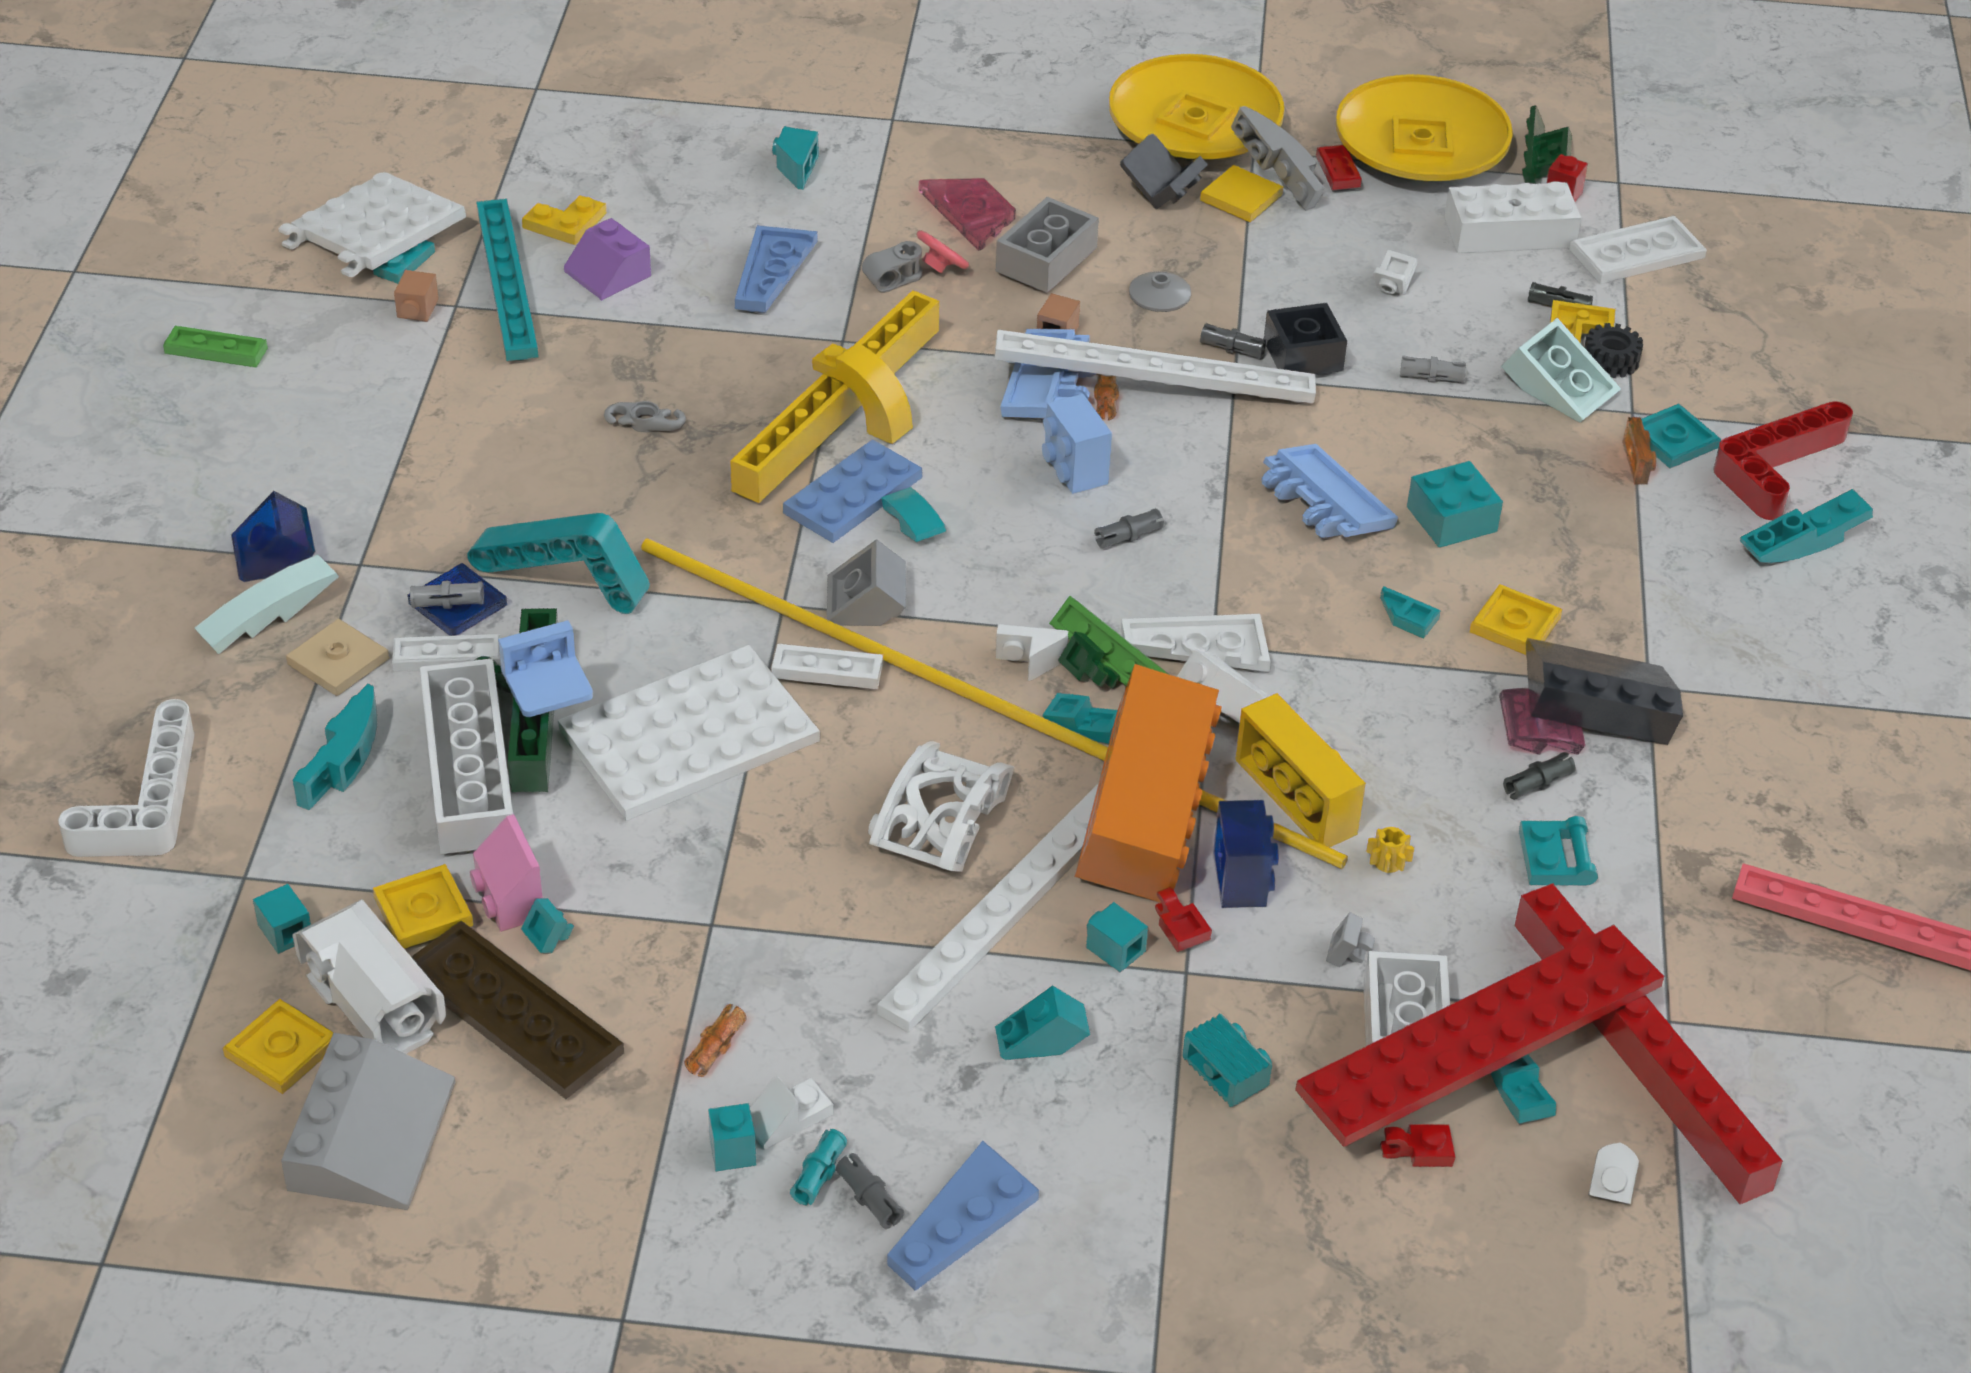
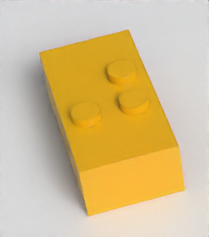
M1278 693L1241 708L1236 762L1310 839L1327 847H1332L1358 835L1366 783L1341 758L1340 754L1335 749H1332Z

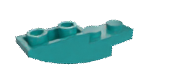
M1851 489L1804 514L1796 508L1741 536L1740 542L1759 562L1774 563L1799 559L1843 542L1846 531L1873 518V508L1854 489Z
M367 683L357 695L351 697L342 711L327 723L325 727L327 744L320 747L315 757L304 768L299 769L293 779L297 806L310 810L331 787L344 792L364 766L371 752L377 730V706L373 685Z

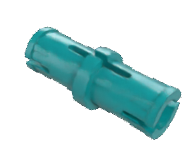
M826 1129L815 1150L808 1153L802 1162L803 1170L790 1189L791 1197L799 1204L807 1206L809 1203L812 1205L822 1185L830 1180L835 1173L836 1161L847 1146V1138L836 1129L828 1131Z

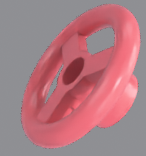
M923 230L917 232V238L930 247L929 252H926L921 259L940 273L945 270L947 265H957L962 269L969 267V262L945 244Z

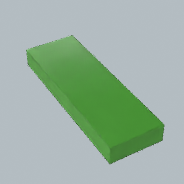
M174 326L163 344L164 354L257 368L268 349L266 339L183 326Z

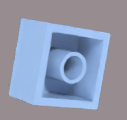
M1084 394L1047 403V415L1043 420L1045 443L1042 444V453L1045 461L1050 462L1056 470L1060 482H1064L1072 494L1107 485L1109 481L1112 432Z

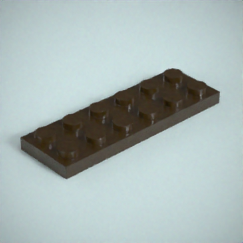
M459 921L411 956L444 995V1003L448 1009L565 1099L624 1054V1043L463 921Z

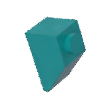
M784 126L780 136L774 138L772 154L776 155V168L797 189H804L819 157V132Z

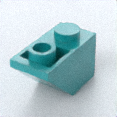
M1053 985L995 1026L1000 1057L1005 1060L1062 1055L1090 1035L1084 1004Z

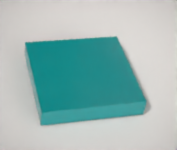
M1679 403L1632 422L1628 428V433L1669 468L1718 449L1719 443L1722 440Z

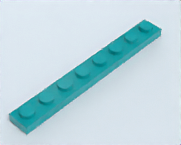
M507 198L476 202L506 361L538 358V346Z

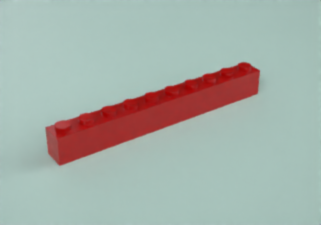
M1553 883L1521 895L1514 926L1541 959L1549 957L1595 934ZM1646 995L1592 1022L1739 1205L1774 1190L1783 1160Z

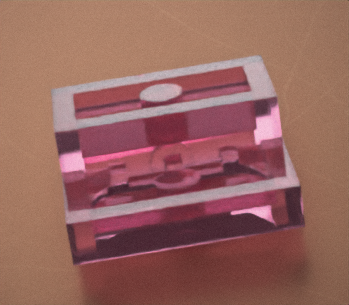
M1528 688L1505 689L1500 692L1499 698L1508 745L1539 755L1546 746L1579 755L1586 746L1582 727L1531 717Z

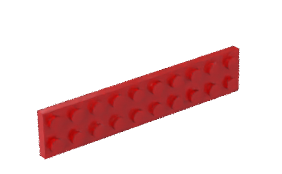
M1612 925L1298 1079L1295 1091L1340 1144L1345 1147L1662 987L1665 976L1615 925Z

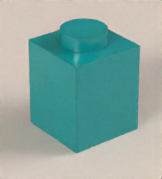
M285 884L253 899L257 925L277 954L295 947L293 934L310 926L311 921L308 910L290 885Z
M1115 902L1102 912L1097 911L1089 919L1086 926V948L1117 971L1122 972L1146 952L1148 926Z
M749 1103L708 1109L709 1140L715 1171L756 1166V1139Z

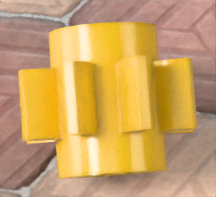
M1386 827L1382 830L1377 829L1376 837L1368 838L1366 852L1371 854L1370 864L1375 865L1379 870L1386 873H1393L1398 870L1404 871L1405 861L1412 862L1414 847L1410 846L1411 836L1406 835L1401 829L1396 827Z

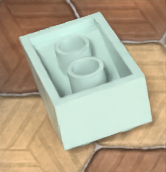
M1558 318L1519 347L1501 366L1524 392L1579 423L1621 390L1616 382Z

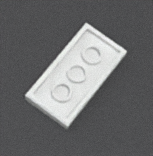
M1675 216L1572 240L1569 250L1600 284L1703 259L1707 251Z

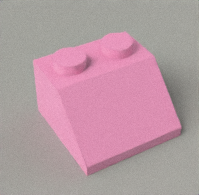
M513 814L507 816L473 853L475 869L470 871V879L475 892L482 891L484 895L482 897V904L488 919H495L500 932L523 925L535 899L542 898L539 864Z

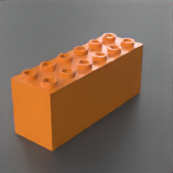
M1134 664L1115 717L1075 877L1159 903L1161 901L1157 896L1158 891L1169 887L1173 890L1175 889L1180 869L1184 868L1189 852V847L1186 846L1187 840L1185 839L1190 840L1196 818L1193 817V811L1191 810H1197L1203 790L1199 789L1200 783L1198 782L1203 783L1209 761H1206L1204 754H1210L1215 739V733H1212V728L1210 727H1216L1222 706L1216 705L1218 689Z

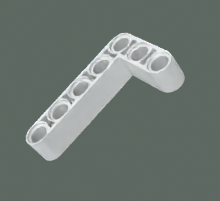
M170 699L157 706L138 805L75 806L66 809L60 814L58 818L64 847L68 854L77 857L155 856L165 854L174 848L194 740L189 706L186 702L180 699Z

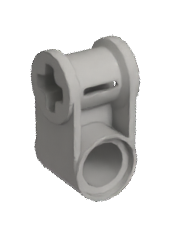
M905 241L880 252H874L863 261L862 272L880 292L884 293L902 285L916 282L922 277V268L919 265L922 248L918 243Z

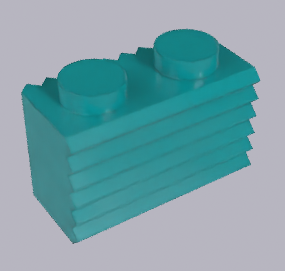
M1219 1013L1216 1017H1212L1210 1021L1206 1020L1204 1024H1200L1197 1028L1194 1027L1192 1031L1186 1032L1182 1053L1184 1060H1187L1189 1065L1193 1066L1194 1071H1198L1199 1076H1202L1204 1081H1207L1209 1086H1212L1214 1091H1217L1219 1096L1223 1097L1224 1102H1228L1229 1107L1235 1106L1270 1085L1272 1062L1269 1055L1262 1048L1256 1049L1247 1040L1246 1034L1239 1024H1231Z

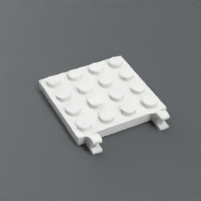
M382 172L374 175L369 181L352 187L345 194L328 200L321 207L304 213L302 217L291 222V224L285 223L281 225L278 230L285 235L290 234L289 238L282 242V246L288 249H295L305 240H309L339 254V260L345 263L349 262L348 266L341 270V273L348 277H354L362 269L367 267L373 270L466 218L464 206L389 173Z

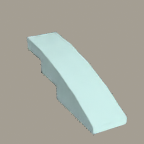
M317 554L253 585L220 607L197 625L195 629L220 654L245 632L251 638H254L278 616L286 623L339 576Z

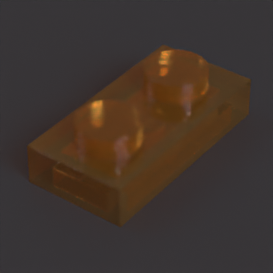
M1628 417L1622 443L1635 485L1648 484L1650 472L1655 471L1656 454L1650 450V434L1648 430H1644L1641 417Z

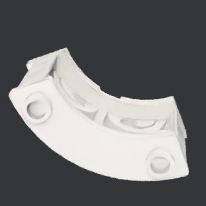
M930 741L916 748L895 779L880 813L872 817L868 833L871 835L869 844L950 871H963L972 843L980 829L979 824L975 823L980 813L988 815L997 804L1005 801L1014 766L1001 762L991 766L983 765L939 751L940 743ZM954 782V791L964 802L944 803L929 814L923 804L919 789L931 784ZM947 816H953L956 818L955 821L952 823H948L945 821V817ZM899 822L906 823V826L902 829V838L910 837L917 827L920 829L909 846L889 840L894 826ZM926 840L942 853L941 857L920 850Z

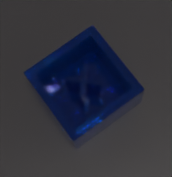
M1264 800L1219 801L1213 858L1221 908L1267 907L1268 893L1275 890V872L1272 866L1278 865L1279 850L1277 843H1271V838L1274 835V822L1272 815H1266Z

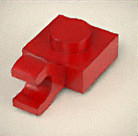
M1171 887L1157 892V896L1161 901L1155 904V909L1160 916L1158 925L1177 952L1211 940L1212 929L1194 903L1183 906Z
M1409 1124L1407 1133L1400 1127L1384 1128L1385 1141L1380 1143L1382 1157L1388 1159L1411 1157L1413 1167H1453L1455 1152L1449 1124Z

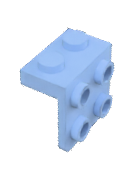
M569 620L498 639L501 671L524 716L532 717L592 699V687L575 656L574 634Z

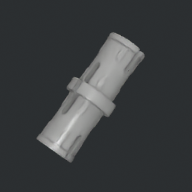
M1402 355L1400 376L1428 379V382L1446 380L1464 383L1466 373L1465 362L1438 360V357L1431 356V359Z
M442 581V585L411 586L412 608L443 606L444 609H452L453 605L484 604L483 583L451 584V581Z

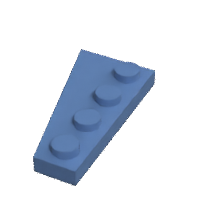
M757 225L735 296V309L747 310L749 312H767L818 242V231Z
M982 1141L887 1254V1265L916 1291L1038 1201L1039 1189L987 1143Z

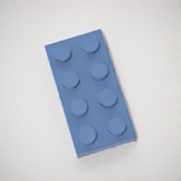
M872 439L783 503V514L834 543L883 507L881 497L909 488L922 478V467Z

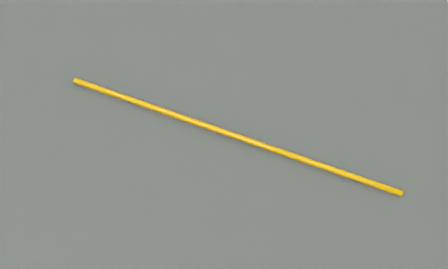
M646 538L641 545V550L861 651L883 655V661L1098 759L1105 760L1108 747L649 538ZM1202 791L1199 805L1335 867L1343 869L1346 865L1347 855L1211 793Z

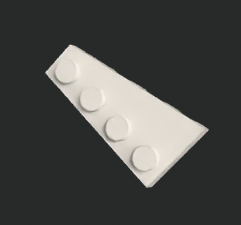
M1260 614L1122 619V637L1146 656L1187 661L1193 650L1196 649L1217 656L1230 667L1270 671L1271 661Z

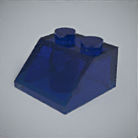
M274 490L231 534L238 577L243 582L266 579L291 565L313 557L316 552L307 508Z

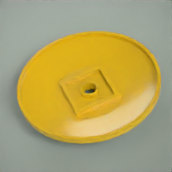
M1175 54L1143 61L1122 73L1114 82L1109 95V111L1112 120L1127 137L1139 144L1149 134H1154L1172 156L1196 159L1199 156L1203 159H1219L1249 152L1231 128L1240 107L1246 106L1270 119L1280 127L1284 118V102L1281 93L1266 76L1237 61L1204 54Z
M1405 74L1382 77L1366 82L1353 89L1342 99L1336 114L1338 137L1349 152L1373 168L1391 175L1414 180L1449 181L1480 174L1494 167L1505 157L1512 141L1513 129L1511 121L1499 103L1470 85L1438 76Z

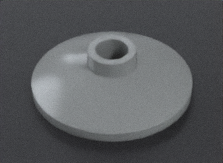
M1158 271L1148 272L1139 275L1131 282L1129 295L1135 304L1146 310L1170 312L1184 307L1189 302L1191 288L1183 278L1175 274Z

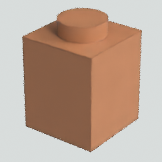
M411 270L404 271L394 291L397 318L428 322L439 299L436 274Z
M1051 293L1037 314V329H1075L1076 332L1079 327L1080 301Z

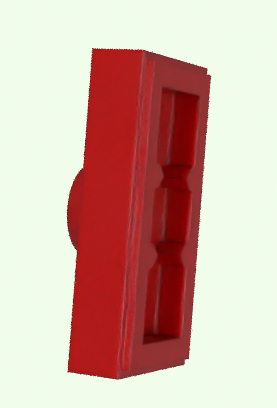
M1344 145L1317 147L1316 158L1332 190L1361 187L1362 178Z

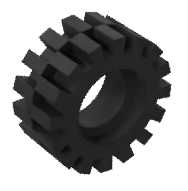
M1605 323L1604 328L1600 324L1596 325L1595 329L1591 328L1586 336L1584 346L1599 365L1610 374L1611 378H1616V374H1619L1621 378L1626 377L1627 373L1632 375L1639 367L1644 345L1643 339L1639 337L1638 332L1630 333V327L1626 326L1622 329L1621 324L1617 323L1615 327H1611L1610 323Z

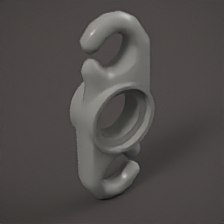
M650 401L637 403L618 402L608 406L604 412V418L610 424L616 422V419L612 416L613 414H623L624 416L618 419L619 424H630L638 432L674 431L681 428L686 421L684 412L679 409L674 411V415L678 419H665L671 415V410L668 408L659 409L655 403ZM640 415H651V416H653V417L647 418V419L638 418V416H640Z

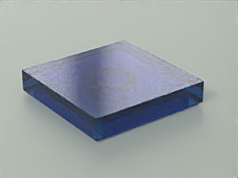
M461 563L423 586L442 585V581H451V584L482 582L484 604L453 605L452 609H444L443 606L416 607L415 609L449 636H457L506 607L507 596L464 563ZM409 593V594L407 595V596H408V604L411 605L410 593Z

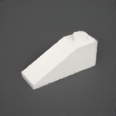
M1196 649L1193 650L1177 676L1218 689L1216 705L1222 706L1221 712L1239 723L1241 708L1269 697L1217 656Z

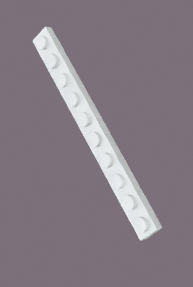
M997 330L994 359L1003 360L1008 363L1018 362L1039 367L1068 369L1073 372L1082 371L1097 373L1103 376L1132 378L1137 381L1147 380L1167 385L1176 384L1198 389L1226 391L1231 394L1241 393L1261 398L1284 399L1296 403L1305 402L1313 404L1316 395L1315 374L1003 330Z
M1098 784L878 1003L877 1014L909 1033L1079 860Z

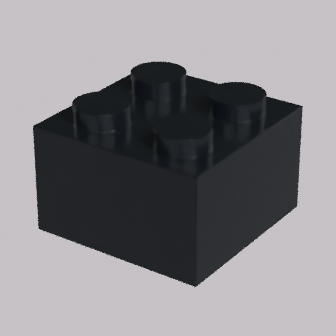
M1328 303L1267 310L1264 339H1266V347L1277 369L1312 373L1315 375L1344 370L1347 339Z

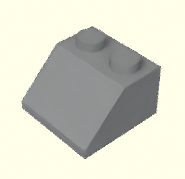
M877 539L828 574L827 620L840 626H881L891 618L899 616L906 608V561Z

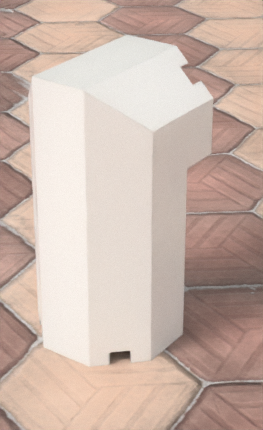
M362 899L293 934L296 955L301 965L307 962L311 970L306 976L312 987L326 1004L336 1003L363 1037L377 1040L407 1054L428 1043L434 1034L430 1030L433 1023L437 1021L441 1024L445 1019L444 995Z

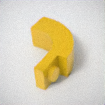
M832 343L812 358L813 370L843 382L856 394L865 412L867 434L893 444L913 428L909 401L902 385L887 364L871 350L859 343H855L849 349Z

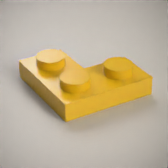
M581 195L564 211L546 204L537 203L522 218L523 229L576 245L585 231L595 226L607 213L606 203Z
M1553 300L1550 323L1558 318L1581 343V334H1588L1591 328L1595 329L1596 325L1600 324L1604 328L1605 323H1610L1611 327H1614L1616 309Z

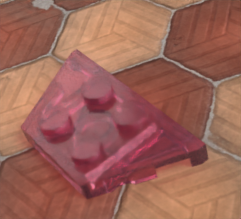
M985 178L925 179L919 181L918 191L978 251L985 248V242L990 236L996 237L1002 232L1003 227L1008 226L1015 220L1016 209Z

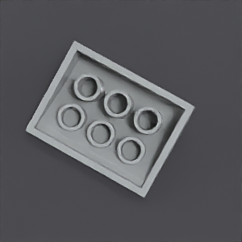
M333 1033L281 1159L287 1191L408 1210L454 1088L455 1077L377 1040Z

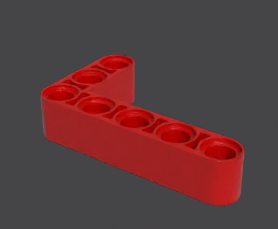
M1828 402L1724 438L1719 443L1713 468L1714 474L1757 516L1766 520H1774L1783 515L1790 490L1789 483L1774 467L1845 442L1853 410L1843 402Z

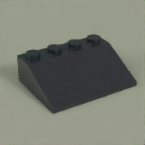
M1527 638L1525 644L1531 717L1665 745L1669 744L1683 717L1681 691L1663 666Z

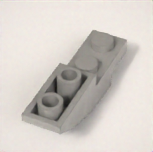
M1246 106L1240 107L1231 125L1235 135L1241 140L1263 170L1274 168L1277 175L1283 180L1305 211L1315 208L1325 189L1313 173L1317 162L1296 139L1276 123Z

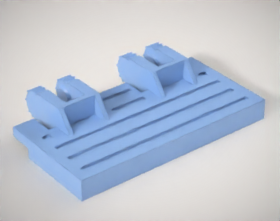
M1026 329L1025 334L1090 342L1089 335H1075V329ZM1015 362L1000 406L1002 417L1046 418L1047 403L1080 394H1084L1088 399L1090 392L1087 387L1077 386L1076 383L1078 378H1090L1094 375L1096 376V373L1073 372L1068 369L1039 367L1032 364Z
M1317 444L1279 449L1277 455L1265 457L1263 463L1271 470H1268L1263 475L1262 484L1267 489L1275 488L1274 495L1279 500L1302 497L1311 506L1302 515V521L1308 526H1316L1315 533L1319 537L1328 538L1339 535L1349 537L1395 527L1398 516Z

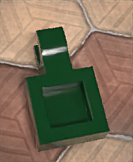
M1074 632L1058 661L1079 681L1088 682L1091 679L1098 686L1102 687L1105 682L1110 688H1114L1120 678V675L1115 670L1100 662L1105 652L1085 633Z

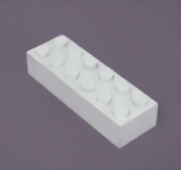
M493 658L420 667L440 854L477 850L507 816L513 815Z

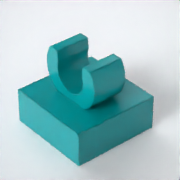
M536 898L521 930L540 953H553L559 940H567L574 925L571 923L567 924L566 919L563 917L564 913L557 910L548 898Z

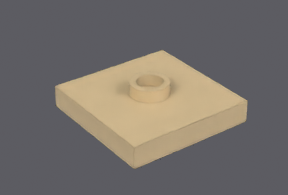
M338 618L287 654L286 659L289 666L335 696H338L389 659L388 649Z

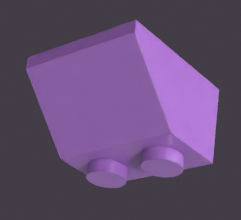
M610 218L585 231L565 263L564 272L600 300H604L651 277L650 246L613 218Z

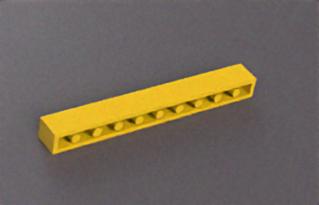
M912 290L856 343L865 346L875 353L895 374L939 331V300ZM822 374L730 460L731 491L760 503L862 405L856 394L843 382Z

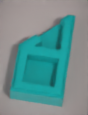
M1385 586L1381 589L1380 599L1392 625L1424 639L1439 620L1441 610Z

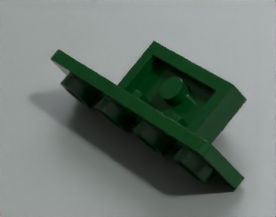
M1537 105L1530 107V118H1526L1528 134L1525 135L1527 150L1523 153L1526 167L1522 168V174L1525 183L1541 184L1542 176L1548 175L1549 168L1560 154L1571 156L1572 134L1569 126L1545 133V125Z

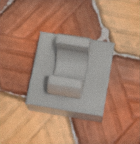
M1351 912L1347 914L1332 934L1326 958L1327 962L1340 967L1347 958L1357 963L1364 961L1366 951L1373 950L1375 938L1368 933L1360 932L1363 918Z

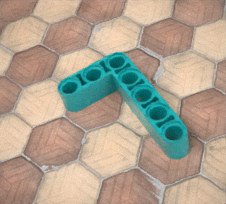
M604 513L489 527L484 530L467 553L469 563L475 569L486 573L584 561L608 604L622 614L632 613L650 587V582L619 526L613 518Z

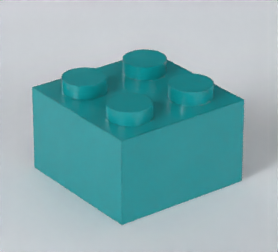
M1471 461L1411 476L1407 508L1439 548L1498 532L1503 500Z

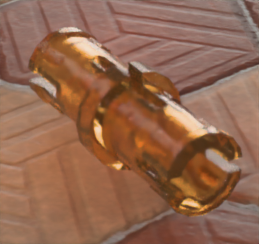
M1096 373L1097 384L1094 387V398L1097 400L1096 412L1104 421L1105 412H1108L1109 421L1114 419L1117 413L1116 400L1119 398V387L1116 384L1117 376H1103Z
M727 1004L716 1021L702 1031L700 1042L684 1060V1065L690 1073L695 1075L701 1067L698 1077H704L719 1055L725 1054L731 1047L730 1041L747 1019L745 1012L740 1007L735 1006L730 1014L733 1004Z

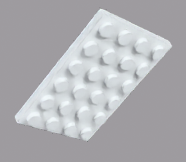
M750 645L558 720L561 734L626 821L820 741L819 729Z

